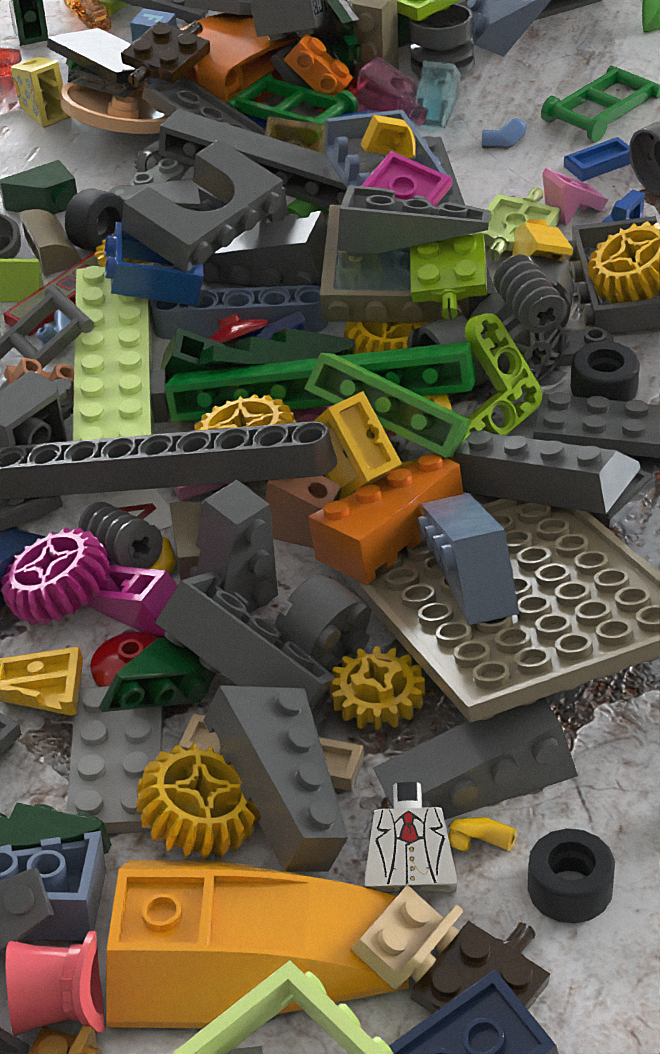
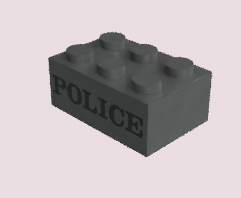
M250 0L257 37L268 36L269 41L286 38L287 34L295 32L298 33V36H304L307 33L310 35L316 33L318 29L325 28L327 24L335 22V11L327 0Z

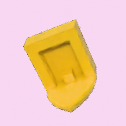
M378 115L372 116L360 144L365 152L388 155L390 151H393L409 159L415 157L416 144L414 134L404 120Z

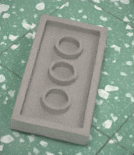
M109 686L80 688L77 715H74L66 813L76 815L77 813L85 812L92 814L99 820H103L108 834L151 832L152 829L142 827L141 814L136 812L138 795L136 790L139 779L143 777L145 767L148 766L149 761H155L162 751L164 706L102 712L99 706Z

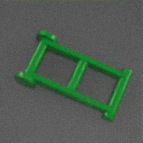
M611 65L607 69L606 74L566 98L560 100L555 96L548 97L541 108V118L547 122H553L557 118L587 131V138L598 142L604 136L608 124L651 97L660 98V84ZM617 82L637 89L636 92L622 100L602 92ZM587 100L608 108L593 118H588L571 111Z
M271 74L264 75L226 102L239 112L298 129L303 139L309 143H315L321 139L322 129L326 127V118L339 117L342 114L354 113L358 110V101L350 91L342 90L335 96L276 80ZM264 91L287 97L275 107L251 101ZM303 102L327 109L315 119L290 112Z

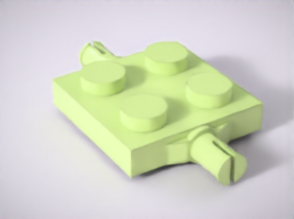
M533 187L524 198L497 194L486 209L491 211L488 230L477 232L484 234L485 246L490 247L486 252L489 260L492 261L494 258V262H496L504 251L513 252L515 229L522 223H527L529 219L545 220L548 222V226L556 227L560 221L561 208L542 204L540 200L544 197V191L540 187L538 189Z

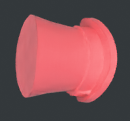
M89 931L83 944L71 945L70 948L37 946L16 941L8 942L5 960L6 986L10 1022L14 1036L69 1020L80 1022L82 1026L93 1027L95 1033L105 1031L96 931Z

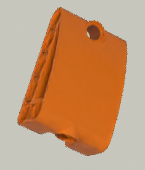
M221 13L196 21V23L200 22L203 26V31L197 36L210 41L211 52L183 76L186 75L224 102L229 101L266 74H271L274 79L286 82L269 59L302 37L298 36L297 32L287 34L286 38L269 41L268 36L257 37L253 15ZM189 25L180 28V30L187 28ZM264 91L251 101L261 103L273 95V93Z

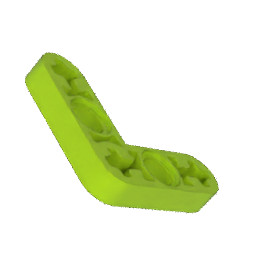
M486 313L474 316L468 320L465 326V338L467 342H472L473 352L496 388L497 393L467 417L472 420V423L463 442L470 435V432L482 429L492 434L507 435L532 414L542 401L541 387L503 323L496 315ZM483 325H486L488 329L485 333L486 338L481 336V332L484 330ZM501 353L506 355L510 362L507 374L502 373L498 368L497 361ZM521 389H524L526 391L523 397L524 402L512 404L510 401H516L522 396L523 392ZM495 407L500 408L504 415V421L500 427L495 426L491 419L492 410Z

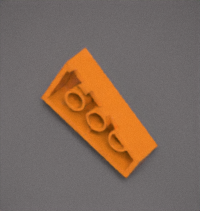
M436 453L425 454L419 457L418 461L405 468L393 470L387 474V477L371 485L361 486L355 493L339 501L327 503L323 509L308 516L315 559L368 585L376 578V569L381 565L382 567L389 568L398 561L397 553L405 546L414 548L422 542L417 525V517L423 516L421 503L463 494L460 464Z

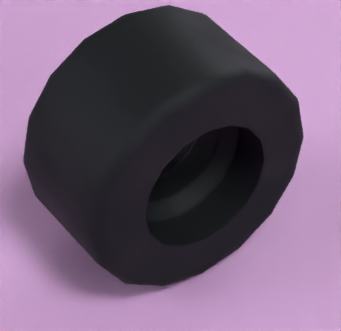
M85 189L74 195L65 213V230L73 245L81 249L97 251L96 247L103 245L102 241L107 238V235L113 236L116 222L122 223L123 199L112 192L97 189Z
M592 342L582 346L574 353L571 362L570 387L573 396L584 398L602 396L608 400L623 402L633 400L636 397L639 384L640 362L637 354L629 347L616 342Z
M566 828L552 831L540 838L530 851L528 863L527 890L533 905L543 915L558 922L566 923L589 921L603 913L611 902L613 895L615 859L610 847L598 836L579 829ZM564 871H574L586 877L578 880H567L556 874Z

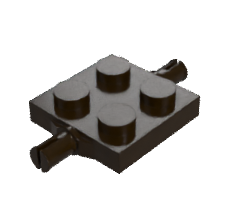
M158 21L121 52L122 63L136 69L128 76L129 83L132 86L135 84V87H138L140 83L150 77L159 78L172 84L175 83L211 52L210 41L197 36L203 31L201 23L193 21L187 28L180 30L167 23Z
M468 920L455 938L436 958L437 960L411 988L410 999L433 1014L490 972L496 970L523 1005L529 1009L549 984L551 973L522 954L525 947L536 936L534 929L530 925L526 929L527 923L519 922L506 941L493 937Z

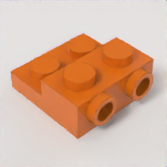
M308 33L301 38L283 59L315 91L335 96L344 90L353 79L349 74L347 66L340 60L332 58L326 52L325 45L316 37H311Z

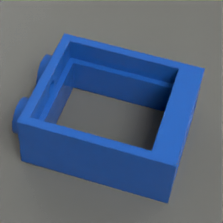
M116 222L114 235H107L104 256L107 257L105 278L111 279V294L197 306L204 278L203 264H198L186 273L183 270L123 262V258L174 265L121 229L122 223Z

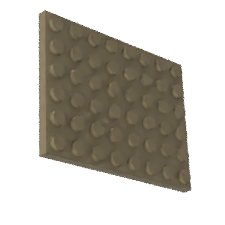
M505 498L481 505L505 529L520 613L517 615L468 625L433 552L429 551L426 541L420 542L414 548L405 546L397 553L398 561L389 568L382 567L381 565L375 570L376 578L368 585L338 571L470 723L490 719L500 712L520 705L532 704L540 698L560 691L575 689L580 684L603 676L615 675L620 670L643 662L655 661L660 657V572L587 511Z

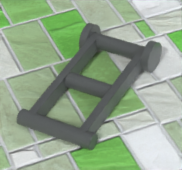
M49 286L45 291V297L0 338V359L14 347L23 357L36 359L41 363L43 369L82 332H91L94 328V322L56 286ZM58 308L71 321L38 351L25 336ZM7 380L0 386V390L8 386Z

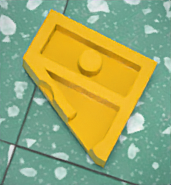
M76 646L0 658V701L70 716L77 715L83 656L80 647Z

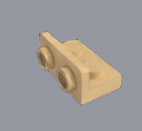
M406 885L351 950L396 991L409 976L418 982L437 960L430 952L434 948L437 952L441 953L455 938L459 930L453 924L464 910L456 904L443 918L413 889Z

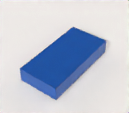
M619 137L564 156V167L582 182L631 164L629 145Z

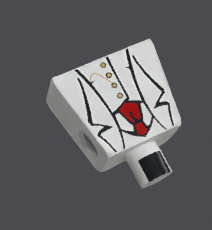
M418 782L393 784L394 809L374 810L365 872V887L385 893H400L406 885L416 893L456 891L457 875L442 808H422L421 784Z

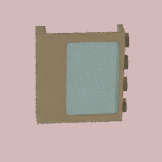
M330 205L320 289L322 321L432 323L445 319L442 316V302H412L410 247L378 254H368L365 257H353L347 255L344 251H337L341 205ZM469 297L457 301L458 314H463L467 320H469ZM449 308V317H452L451 309Z

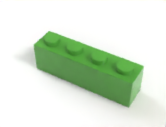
M320 353L304 388L334 404L364 391L382 427L446 458L455 457L454 452L462 444L472 423L471 419L332 353Z

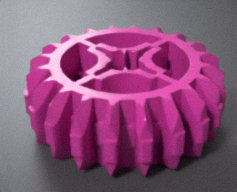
M65 528L59 534L52 531L48 537L41 540L37 538L36 543L31 546H25V551L21 555L14 556V563L7 566V574L0 580L3 586L1 592L8 607L21 621H27L30 625L39 622L42 625H47L53 619L60 622L64 616L70 613L75 615L76 610L80 607H88V601L100 595L99 588L104 587L108 583L107 576L112 572L109 566L110 560L107 557L108 553L102 543L90 531L84 532L81 528H76L72 531Z

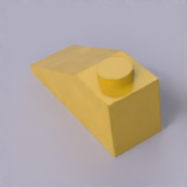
M529 219L527 223L524 222L515 229L512 256L518 254L527 255L528 257L544 256L555 261L564 262L572 256L573 247L559 228L548 226V222L545 220Z

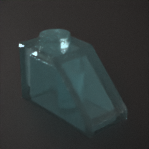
M423 61L417 104L428 109V115L426 120L415 115V125L446 128L456 105L461 75L455 64Z

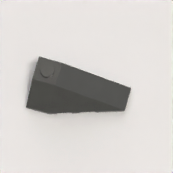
M348 185L340 207L337 251H344L347 255L353 257H365L368 254H378L486 231L489 227L491 211L452 202L442 203L437 207L432 206V203L427 201V197L415 195L413 199L404 200L395 198L396 191Z

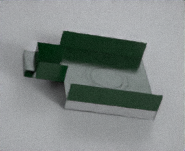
M327 0L335 11L336 37L327 39V42L339 60L346 66L361 63V45L355 38L353 21L359 20L346 0Z

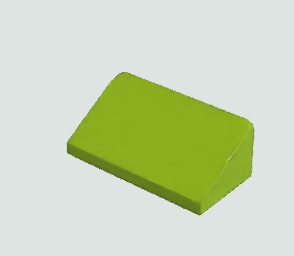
M0 259V302H21L44 286L39 259Z

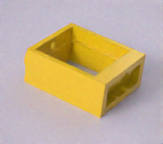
M364 391L329 407L314 420L324 423L331 437L337 457V465L325 476L338 483L341 487L339 500L355 493L361 486L371 485L379 481L402 464ZM367 431L373 432V439H369L366 436ZM343 450L347 454L348 458L345 457Z

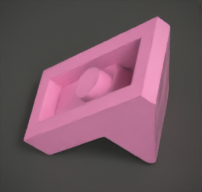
M545 168L542 173L545 205L561 208L559 222L565 226L569 224L578 208L586 211L588 207L602 211L608 202L606 197L587 183Z

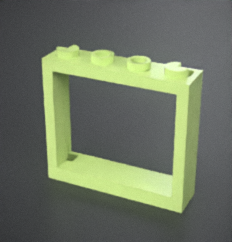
M289 960L171 1054H227L292 1001H295L348 1054L394 1053L380 1037L375 1036L372 1039L361 1029L358 1018L347 1005L341 1003L337 1006L327 996L323 984L312 972L308 971L304 974Z

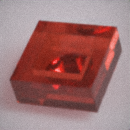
M0 48V76L12 75L11 67L22 61L20 49Z

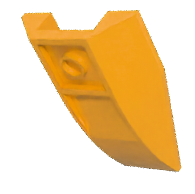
M129 860L118 869L106 949L107 1027L203 1029L289 960L304 974L308 971L312 972L323 984L327 996L334 1003L394 992L395 990L357 956L351 948L396 896L358 885L228 861ZM410 976L396 991L410 988ZM292 1001L276 1015L303 1009L295 1001Z

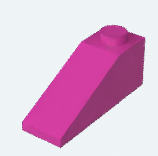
M109 565L112 572L107 576L108 583L104 587L99 588L100 595L98 597H93L88 601V607L140 632L165 636V630L158 626L155 621L178 587L166 570Z

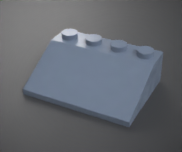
M467 0V7L473 13L474 35L472 39L474 45L504 57L551 0Z

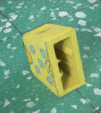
M35 57L11 67L19 105L39 125L44 128L70 118L60 106L61 89L64 85L58 61Z

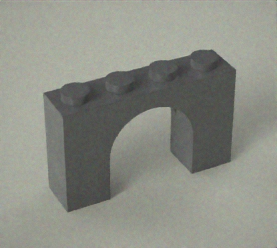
M218 139L196 154L193 182L222 200L226 204L224 207L212 211L189 210L175 204L156 190L147 186L123 202L121 229L187 273L198 264L205 263L212 254L222 247L229 246L236 237L246 230L250 231L263 218L269 214H274L282 203L283 180Z

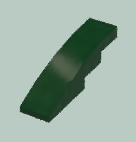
M285 328L273 333L272 340L249 337L237 342V349L215 345L201 351L200 366L231 368L318 358L320 353L335 354L353 348L355 340Z

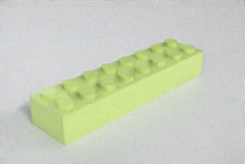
M99 266L76 269V306L94 322V328L89 333L82 332L75 339L73 441L155 434V422L150 390V370H153L151 299L111 294V279L105 278V267Z

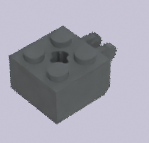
M30 370L0 390V447L67 442L64 420L70 417V414H73L74 399L69 397L73 393L72 391H74L72 381L66 378H57V380L52 382Z

